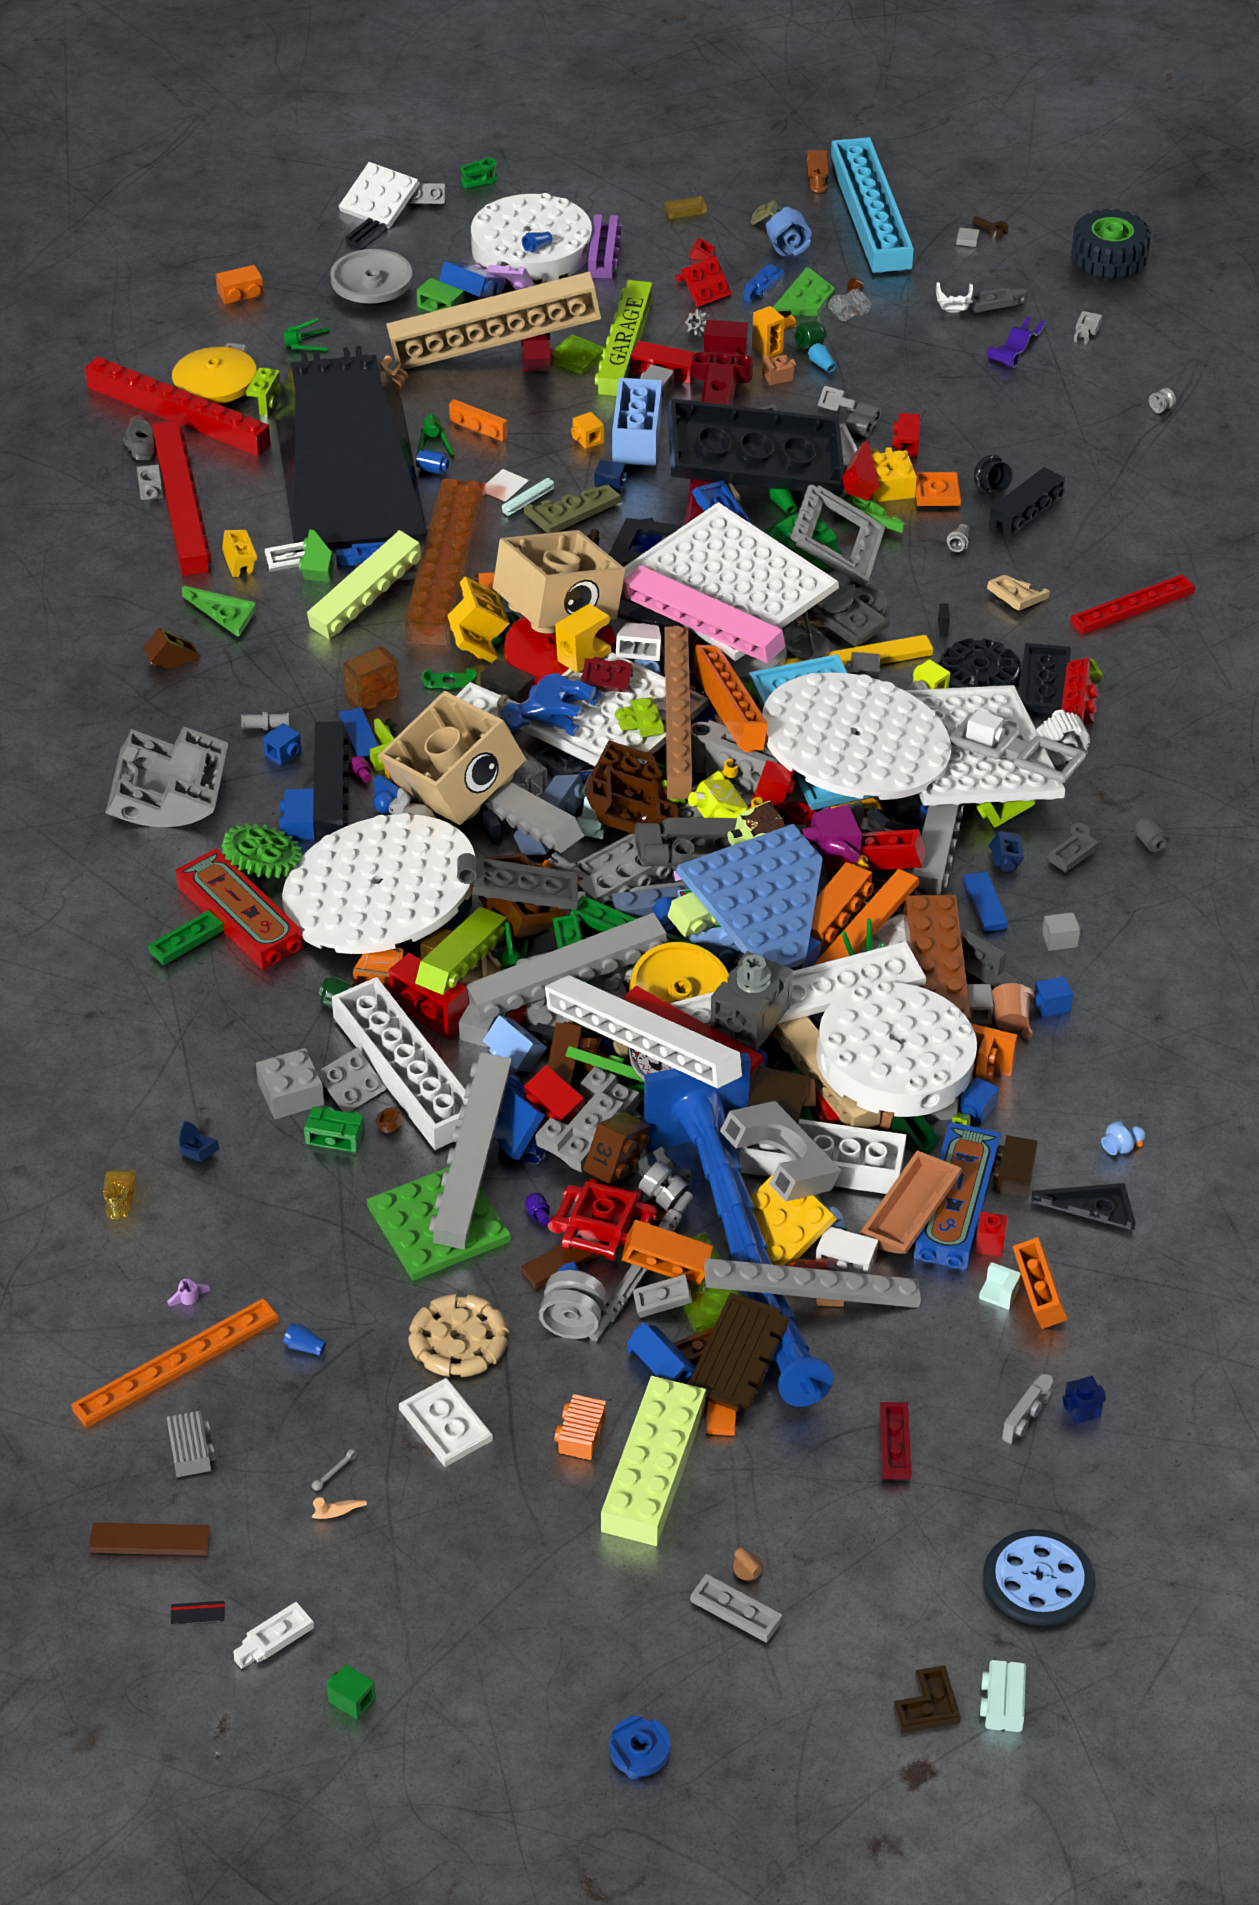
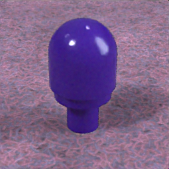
M540 1193L530 1194L525 1201V1207L529 1215L534 1220H539L541 1225H548L550 1221L548 1216L550 1206Z

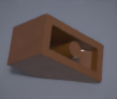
M158 628L143 647L148 656L147 660L156 667L161 666L166 669L196 661L201 657L192 642L161 628Z

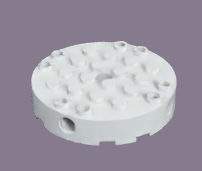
M548 193L520 194L505 197L487 204L474 217L471 224L472 255L476 263L484 266V269H488L489 265H497L503 267L511 266L518 271L521 266L526 268L532 280H542V283L559 279V276L566 273L572 275L587 263L592 235L591 221L580 207L566 198L551 196ZM549 231L551 233L552 243L533 253L525 251L522 247V237L528 232Z
M881 981L848 990L838 996L827 1007L820 1023L816 1059L819 1070L829 1086L841 1097L847 1096L856 1101L858 1107L874 1113H878L879 1110L894 1112V1116L897 1117L920 1116L949 1106L955 1102V1098L961 1092L964 1093L971 1080L977 1051V1041L969 1020L958 1007L944 997L915 985Z

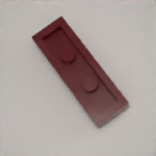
M880 1402L882 1479L911 1480L908 1402Z

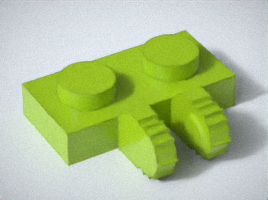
M653 697L630 700V707L625 706L616 709L615 717L619 720L618 725L621 730L638 729L640 737L664 734V726Z

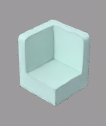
M991 1262L988 1267L987 1280L980 1291L979 1298L1010 1309L1019 1291L1021 1273Z

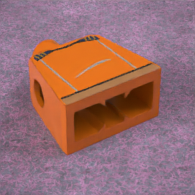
M395 944L396 948L391 950L362 954L353 970L354 986L377 977L390 993L389 969L404 957L403 950L397 948L398 945Z

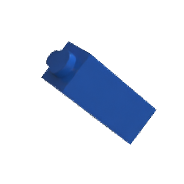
M643 1322L634 1329L631 1338L626 1342L628 1344L627 1352L630 1355L637 1354L659 1378L687 1384L690 1381L696 1367L658 1327Z

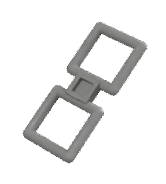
M971 713L949 736L952 745L998 760L1001 756L1014 760L1013 763L1018 768L1061 783L1066 782L1086 758V753L1082 750L1041 736H1035L1030 742L1017 739L1021 734L1020 730L1003 724V728H1005L1007 736L996 749L961 738L967 732L968 720L974 713ZM1039 746L1073 757L1062 772L1027 761Z

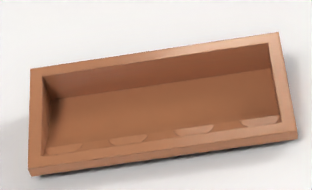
M916 1151L860 1231L861 1235L877 1239V1249L892 1253H907L963 1172L962 1168Z

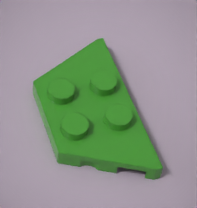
M806 267L773 308L778 313L779 311H791V315L818 316L835 295V287L812 269Z

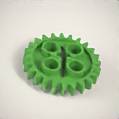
M245 823L244 828L236 825V829L230 828L229 832H226L222 843V853L226 854V860H232L231 865H239L238 870L247 869L248 874L255 872L257 877H260L261 874H265L267 878H270L272 874L277 878H280V874L288 876V873L294 870L296 865H299L300 858L302 857V853H300L301 847H298L297 841H292V836H284L285 831L277 832L276 827L268 829L266 824L263 827H259L257 823H254V826L251 827Z

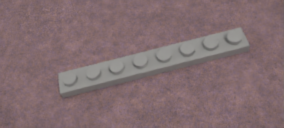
M708 1258L704 1263L707 1288L918 1308L921 1303L918 1279Z

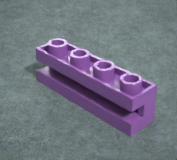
M594 214L588 257V272H590L592 278L612 279L613 271H617L620 236L622 234V224H618V215H610L608 224L602 223V215Z

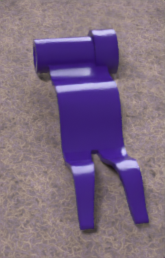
M1027 316L1020 328L1013 327L1004 346H999L998 348L991 346L988 349L987 358L1015 368L1019 362V353L1024 352L1029 337L1031 335L1038 336L1046 322L1041 321L1034 331H1029L1027 328L1031 317Z

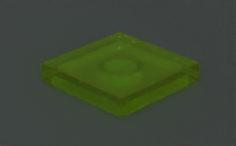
M571 334L554 349L553 363L584 374L602 358L603 349L606 347Z

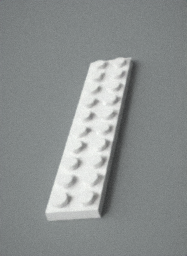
M906 941L793 971L791 1007L786 1011L779 1023L824 1012L838 996L855 987L881 981L921 986L925 985L926 976ZM714 992L670 1003L672 1006L710 1026L711 996Z

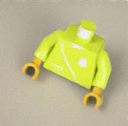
M727 759L724 762L723 771H717L700 782L696 787V791L691 792L688 797L689 805L697 807L704 818H737L740 813L762 804V798L756 797L752 799L751 808H749L732 783L725 779V777L735 778L737 776L738 765L731 768L733 766V759Z

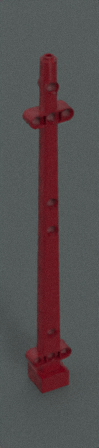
M706 320L704 352H697L692 356V377L696 380L704 381L701 402L732 406L736 383H748L752 380L753 359L747 355L748 322ZM690 479L684 525L704 512L691 492L696 487L715 482ZM659 627L660 634H664L665 627ZM688 629L689 658L693 636L700 637L690 629Z

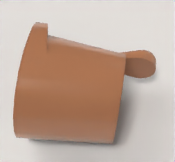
M1018 983L1002 984L992 990L995 1023L999 1029L1008 1032L1022 1030L1021 1036L1023 1039L1029 1040L1032 1037L1033 1031L1029 1024L1030 1004L1034 1001L1035 997L1033 990Z

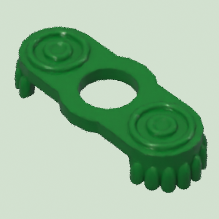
M429 668L425 671L423 670L421 679L423 685L427 688L450 690L464 688L469 682L475 684L477 672L467 668L466 673H433L432 669ZM448 677L454 678L456 680L452 684H446L443 682V680Z

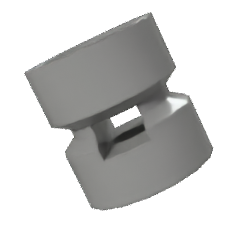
M658 1161L645 1174L638 1187L649 1197L655 1196L656 1203L668 1212L669 1209L674 1208L690 1185L679 1175L672 1176V1170L663 1162Z

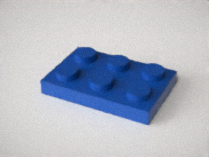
M723 480L696 487L691 492L704 512L719 502L752 524Z

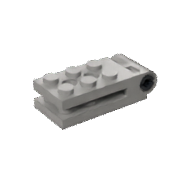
M711 720L708 722H696L691 725L692 771L695 773H706V777H709L717 771H723L724 762L727 759H733V766L731 768L738 765L737 776L735 778L725 777V779L729 780L732 784L738 785L743 791L754 794L766 760L782 765L773 756L766 743L764 744V750L745 752L739 749L725 725Z

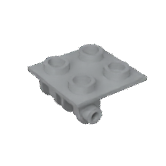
M358 1047L317 1071L323 1085V1091L326 1090L330 1093L342 1112L353 1111L387 1090Z

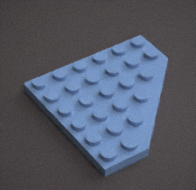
M794 824L678 865L676 873L744 954L746 951H749L790 969L804 963L807 957L823 858Z

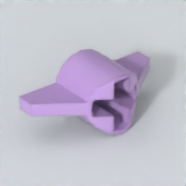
M188 1278L183 1279L179 1283L178 1291L167 1301L169 1307L179 1303L192 1305L198 1301L199 1295L209 1292L210 1287L208 1284H195V1282Z

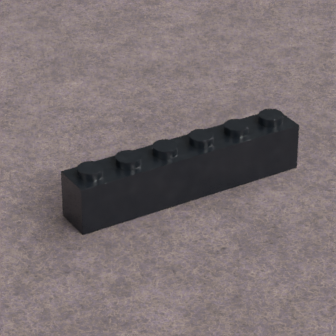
M343 721L315 722L313 803L315 838H323L349 826L348 812L344 813V810H349L348 796H344V794H349L348 779H344V777H349L348 763H344V761H349V748L345 747V745H349V731H344Z

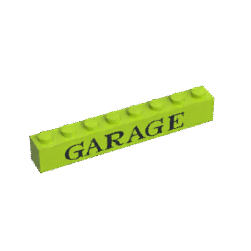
M628 280L626 288H622L621 300L619 299L617 311L614 314V324L611 323L610 336H607L606 348L603 349L602 360L599 362V373L596 372L595 385H598V394L617 396L619 378H629L631 372V353L638 341H640L652 301V282Z

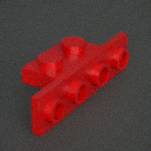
M1089 657L1067 663L1061 708L1066 713L1077 714L1085 725L1094 723L1095 713H1097L1096 699L1099 697L1098 687L1092 683L1089 677Z

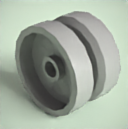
M575 1270L558 1271L547 1280L544 1298L539 1309V1320L550 1332L561 1337L571 1339L589 1337L599 1327L606 1290L600 1281L584 1272Z

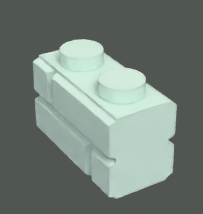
M992 1660L989 1663L988 1672L983 1671L981 1690H987V1698L981 1697L980 1716L986 1717L985 1727L987 1729H1005V1731L1011 1732L1022 1731L1026 1685V1665L1024 1663H1007L1006 1661Z

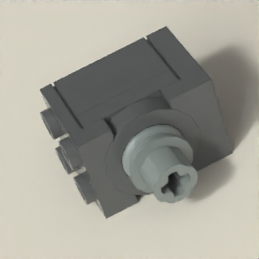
M746 951L738 961V966L730 972L727 983L722 982L711 996L710 1027L757 1051L786 1011L791 1007L793 969Z

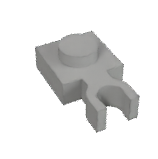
M1082 311L1076 323L1074 342H1078V339L1083 337L1084 344L1087 345L1089 334L1096 335L1102 323V315Z

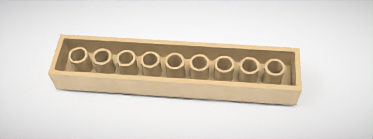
M586 272L387 323L386 325L396 363L398 365L400 362L402 364L400 368L405 370L600 320L601 316L591 274Z

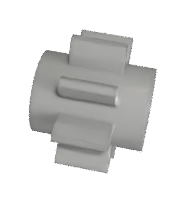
M699 309L696 310V314L689 313V317L685 321L689 327L687 331L701 337L702 332L705 331L706 320H709L710 315L705 312L703 313Z

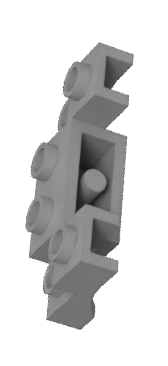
M594 1067L580 1083L581 1094L591 1099L569 1125L549 1118L535 1135L538 1147L555 1154L571 1168L583 1172L598 1123L623 1112L631 1115L640 1104L639 1092L617 1083L616 1075Z

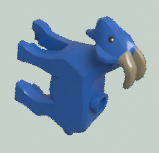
M553 673L542 677L536 686L533 685L529 692V698L521 704L510 702L505 705L508 696L502 695L497 701V715L500 719L504 720L506 726L512 731H517L522 726H528V720L543 725L564 729L567 734L574 737L579 730V725L574 724L573 720L563 715L573 718V716L581 715L583 710L582 706L569 703L585 700L595 706L601 698V692L596 691V687L587 685L580 680H569L567 676Z

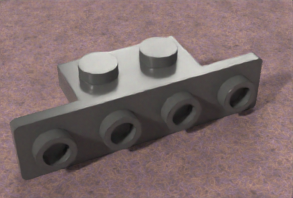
M966 929L961 932L965 974L981 984H990L992 990L1006 983L1023 985V981L1004 971L1005 951Z

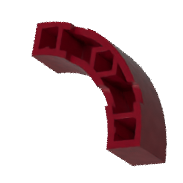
M550 332L521 340L524 372L550 370V365H553L554 348L549 347Z

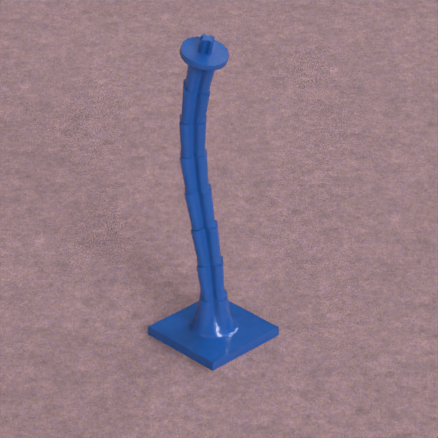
M748 1053L740 1054L742 1077L719 1088L713 1087L675 1068L646 1074L644 1077V1122L651 1125L648 1133L650 1139L645 1147L646 1152L657 1150L660 1147L667 1148L690 1142L697 1145L705 1178L710 1181L718 1217L723 1220L731 1257L739 1262L772 1265L766 1251L768 1246L753 1213L754 1204L740 1174L741 1166L729 1140L720 1132L729 1111L745 1108L748 1105L751 1064ZM744 1291V1294L749 1299L782 1310V1315L790 1319L783 1337L773 1336L780 1341L772 1360L777 1361L781 1372L778 1389L782 1399L796 1407L809 1406L819 1402L832 1388L834 1376L830 1366L823 1359L810 1355L809 1347L794 1323L795 1317L784 1296Z

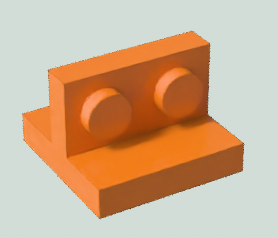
M970 1023L977 1041V1051L973 1068H976L975 1078L978 1077L985 1081H992L994 1073L1011 1077L1018 1035Z

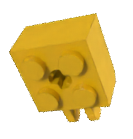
M888 447L885 449V453H879L878 449H873L872 458L880 487L871 496L872 502L915 498L917 477L907 450L893 452L892 448Z

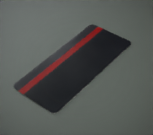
M224 1601L171 1605L172 1625L225 1620Z

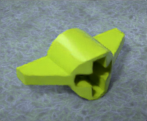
M957 1111V1114L952 1115V1122L970 1126V1115L961 1114L960 1111Z

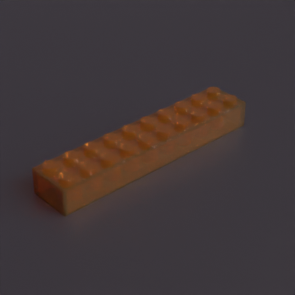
M442 479L404 621L406 642L451 646L454 633L450 628L451 625L447 615L463 598L460 581L465 576L468 577L486 506L485 482Z

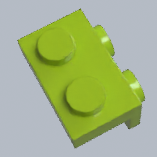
M258 368L246 390L247 396L258 397L260 415L268 416L271 409L275 407L278 396L281 394L283 384L280 383L279 370Z

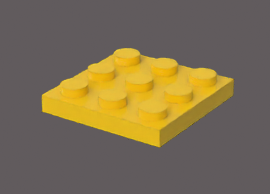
M773 1173L751 1196L755 1207L753 1213L768 1246L766 1251L772 1265L791 1266L837 1218L813 1195L785 1202L769 1184L774 1175Z

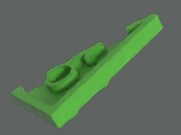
M845 490L839 496L842 500L885 525V528L901 533L904 531L905 523L896 516L892 517V519L885 515L886 510L875 502L865 501L847 494Z
M182 587V596L236 636L241 635L257 610L256 602L192 587Z
M571 1046L567 1048L566 1057L644 1083V1080L635 1073L633 1067L624 1064L625 1059L610 1055L609 1059Z

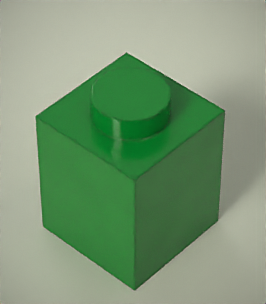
M346 1664L339 1672H334L327 1682L329 1703L357 1720L376 1699L375 1682Z

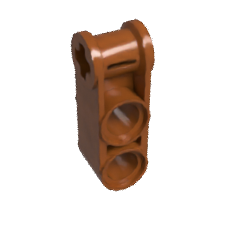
M807 150L810 189L816 193L826 192L829 175L827 150Z

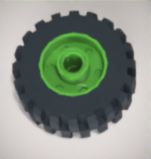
M1119 209L1095 210L1091 214H1085L1077 221L1074 227L1071 255L1076 265L1078 264L1082 270L1085 269L1088 274H1095L1101 278L1102 276L1108 277V279H1113L1114 277L1124 278L1126 275L1131 276L1139 272L1147 263L1151 232L1144 220H1141L1137 215H1131L1128 211L1122 212Z

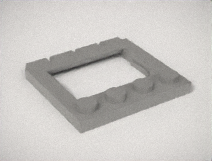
M809 485L796 519L791 539L796 542L797 547L849 577L852 581L862 585L866 584L869 580L886 526L823 487ZM823 504L860 526L850 561L829 547L812 539Z

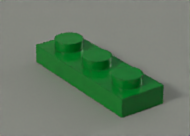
M207 910L148 945L149 953L164 966L224 931V923L210 910Z

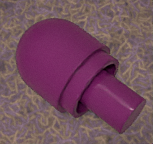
M353 757L349 762V769L354 777L364 782L371 781L372 776L370 775L371 767L364 757Z

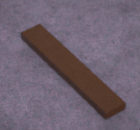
M653 1197L643 1203L652 1205L657 1209L658 1213L655 1220L650 1222L651 1225L657 1227L667 1211L656 1203V1197ZM634 1215L629 1225V1228L626 1232L627 1234L630 1228L632 1227L635 1219L640 1220V1216ZM560 1245L522 1265L521 1272L533 1287L538 1289L546 1285L550 1276L556 1273L563 1265L574 1262L577 1268L602 1255L576 1248L569 1250L562 1248Z

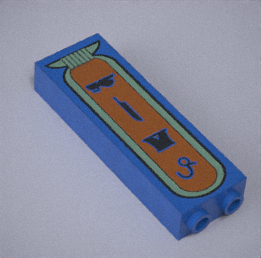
M949 1122L939 1159L961 1167L963 1172L916 1238L914 1259L967 1270L978 1231L980 1212H983L997 1160L1001 1139L1000 1132Z

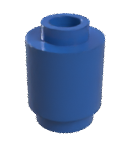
M428 449L420 450L416 458V467L422 471L440 475L448 470L450 464L446 453Z
M663 897L658 899L652 908L664 930L674 935L680 932L668 918L670 906L674 899Z

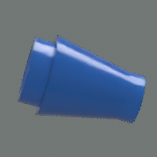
M549 231L528 232L522 237V247L525 251L533 253L552 243L553 238Z
M291 1323L283 1338V1343L288 1345V1349L311 1353L317 1356L322 1355L327 1341L318 1337L301 1323L298 1325Z

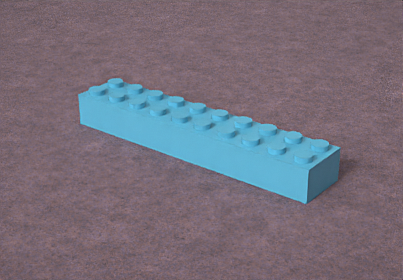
M870 137L832 141L831 163L872 273L912 269L914 248Z

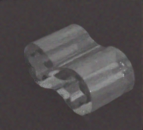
M853 289L846 295H835L828 303L830 311L841 321H847L855 315H865L872 307V302L859 289Z

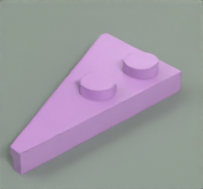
M472 265L505 278L504 286L509 285L516 290L535 286L525 267L520 266L517 271L511 266L489 265L488 269H483L481 265Z

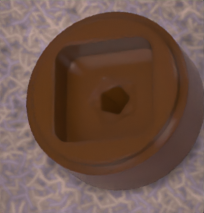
M394 1107L384 1109L376 1118V1124L383 1133L393 1132L403 1123L402 1114Z

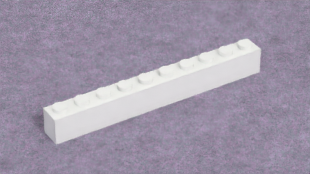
M570 975L545 986L549 1010L713 1087L719 1088L742 1077L740 1052Z

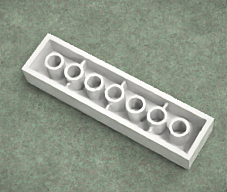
M375 977L332 996L333 1018L356 1048H359L375 1073L433 1149L436 1150L453 1142L456 1126L461 1127L462 1120H459L461 1105H467L468 1099L464 1098L466 1090L380 980Z

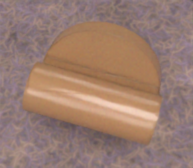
M743 1547L737 1549L734 1553L736 1559L733 1563L735 1575L742 1580L758 1578L763 1569L761 1559L752 1553H748Z

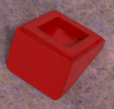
M698 237L690 248L689 258L695 260L714 257L715 246Z

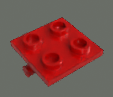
M716 256L681 269V274L675 275L677 283L686 281L697 308L732 294Z

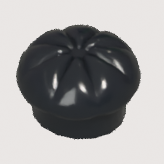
M998 455L983 457L974 469V483L983 493L1004 491L1012 482L1013 474L1011 467Z

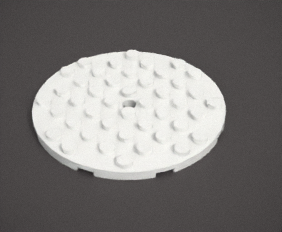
M830 672L810 673L797 677L775 689L766 700L762 712L763 717L768 723L765 743L773 756L789 771L796 770L806 776L805 781L833 793L863 799L864 795L879 796L880 800L908 797L926 790L927 786L934 781H939L949 763L951 755L950 737L943 722L935 712L921 700L894 686L893 683L883 682L865 674L856 675Z
M408 813L386 816L378 815L324 836L322 840L303 854L299 865H296L295 869L289 873L284 884L282 894L284 912L302 929L303 940L318 948L325 946L334 948L337 953L366 954L396 948L395 944L409 939H412L414 942L429 935L459 912L458 907L464 899H469L475 885L464 884L458 880L457 859L461 854L470 853L475 856L470 841L459 829L440 819Z

